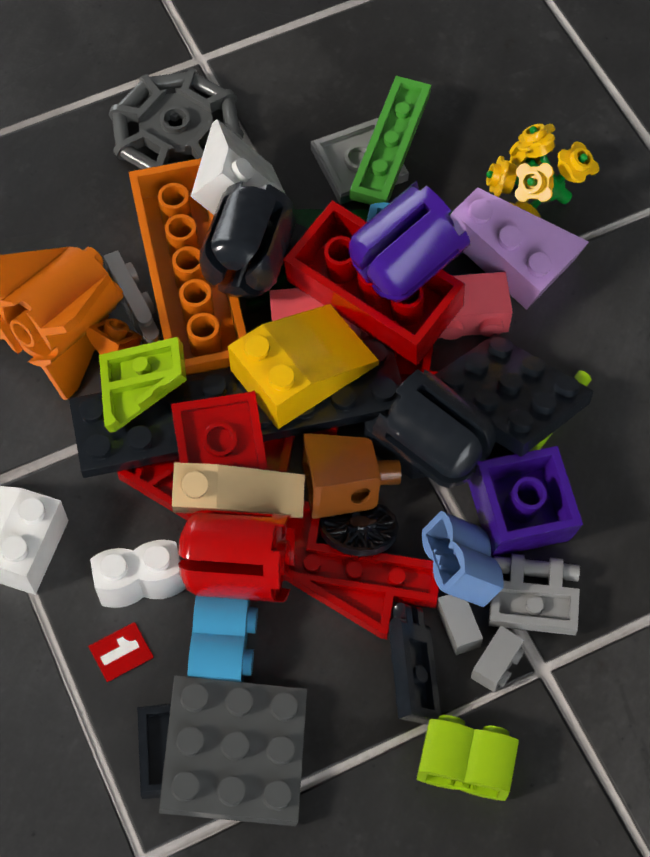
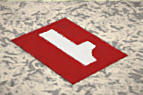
M135 622L88 646L106 682L154 658Z

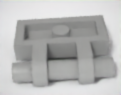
M511 553V557L494 556V559L501 567L502 573L509 574V581H504L503 589L490 601L489 626L576 635L578 631L580 589L562 587L563 580L578 582L580 565L563 563V559L551 557L549 562L525 559L523 554ZM524 576L546 578L548 585L523 583Z

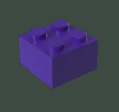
M558 446L529 451L522 457L514 454L484 460L483 462L478 461L476 472L468 480L481 527L485 530L490 540L491 557L570 541L583 525Z

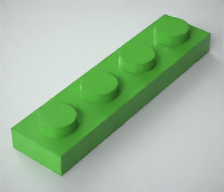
M400 76L395 77L350 188L349 199L369 205L389 202L430 97V84Z

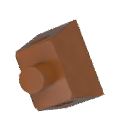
M304 434L301 467L305 475V487L312 519L374 509L378 504L380 485H399L401 483L400 461L377 460L372 440L364 437Z

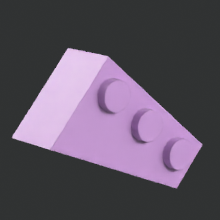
M478 187L450 215L454 223L453 227L460 236L466 231L471 241L470 246L463 252L486 273L506 272L510 295L526 310L569 267L589 243V241Z

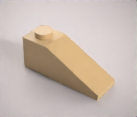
M174 462L172 509L174 513L218 510L291 514L290 518H303L305 475L219 464Z

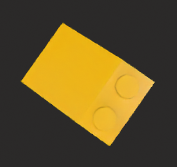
M331 304L262 324L228 345L231 372L248 392L255 391L257 404L277 429L282 428L379 365V360Z

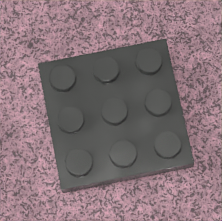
M174 675L159 814L296 826L299 817L307 689Z

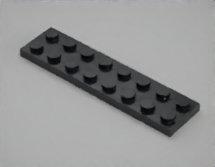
M375 338L364 340L363 343L379 360V365L280 429H277L257 404L263 442L370 421L377 418L380 413L383 416H389L388 412L399 396L395 391L402 384L394 351ZM230 367L186 375L187 381L118 431L112 433L104 426L102 392L69 398L83 478L179 459L171 404L248 391L231 372Z

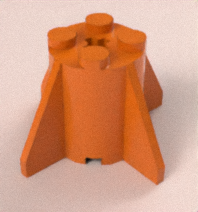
M69 246L0 255V340L4 339L17 354L24 350L33 356L28 362L42 367L63 400L69 399L78 391L95 351L94 346L86 335V330L96 323L107 320L109 314L116 309L117 304L124 297L120 286L112 281L108 272L104 269L103 259L99 252L92 247H86L82 250L78 247Z

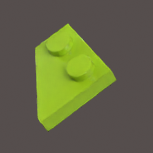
M178 337L99 355L105 428L110 433L118 431L187 381L183 343Z

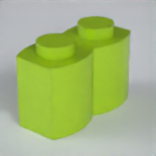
M441 715L439 719H430L416 780L437 787L461 790L483 798L506 801L510 793L519 740L509 736L510 732L498 726L488 725L484 726L483 730H478L465 726V721L455 716Z

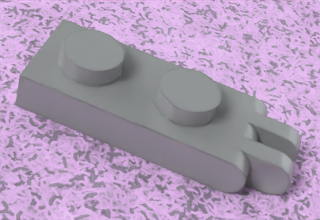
M118 250L104 255L106 271L112 281L117 283L122 289L124 297L120 302L136 333L142 336L141 341L144 344L160 341L159 330L152 318V314L155 313L154 305L147 292L140 293L137 287L139 278L131 262L125 264Z

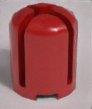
M199 510L193 513L184 525L179 538L178 549L179 556L186 559L180 560L178 566L179 575L187 591L196 596L284 603L290 593V589L282 588L284 576H287L289 566L294 565L295 528H286V523L292 515Z

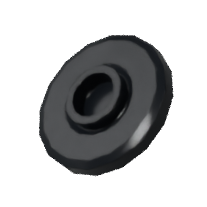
M380 503L370 510L323 517L319 523L321 536L330 547L343 554L359 557L373 556L388 550L396 542L399 528L396 516Z

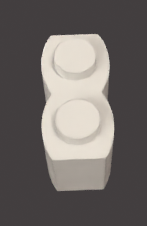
M154 540L140 545L135 550L125 548L109 549L96 554L90 559L94 587L101 605L105 607H126L138 602L143 597L166 599L186 589L179 575L178 563L180 562V556L175 541Z

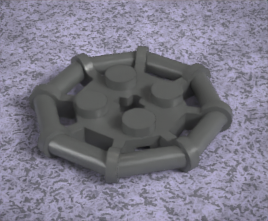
M189 68L187 72L151 77L145 74L139 77L140 82L119 104L112 105L109 111V117L113 122L116 145L113 151L119 160H126L139 169L172 164L168 163L169 158L176 161L186 160L190 155H193L195 159L202 158L204 152L202 147L207 142L213 123L212 112L218 109L222 110L223 124L240 139H243L244 136L239 125L236 108L237 95L234 91L223 89L199 75L197 70ZM166 89H176V93L166 94ZM196 89L200 91L201 93L207 95L209 98H204L203 96L194 92V90ZM146 96H148L149 98L139 108H137L136 106ZM179 119H183L180 126H170L168 122L169 120L176 122ZM128 122L139 123L140 132L129 137ZM143 146L148 147L159 154L157 161L137 149Z

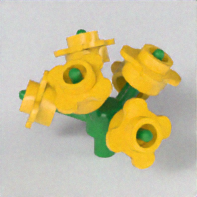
M534 124L527 127L518 136L519 141L509 151L511 155L510 161L504 160V156H499L496 164L492 163L486 173V185L490 186L489 191L497 197L501 193L510 194L514 185H518L515 191V197L518 201L515 204H511L540 217L536 209L542 202L557 200L561 204H567L571 200L572 192L565 188V179L573 183H582L589 174L596 175L599 172V165L586 146L576 141L569 150L562 149L559 151L558 169L560 174H556L547 156L555 148V136L552 134L555 131V127L553 124ZM529 199H534L530 204L527 202Z

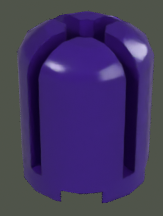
M415 181L352 235L349 242V254L358 273L367 283H373V290L377 294L388 300L399 302L407 300L470 246L471 241L466 231L459 236L454 229V223L448 215L452 210L427 185L420 191L418 183Z

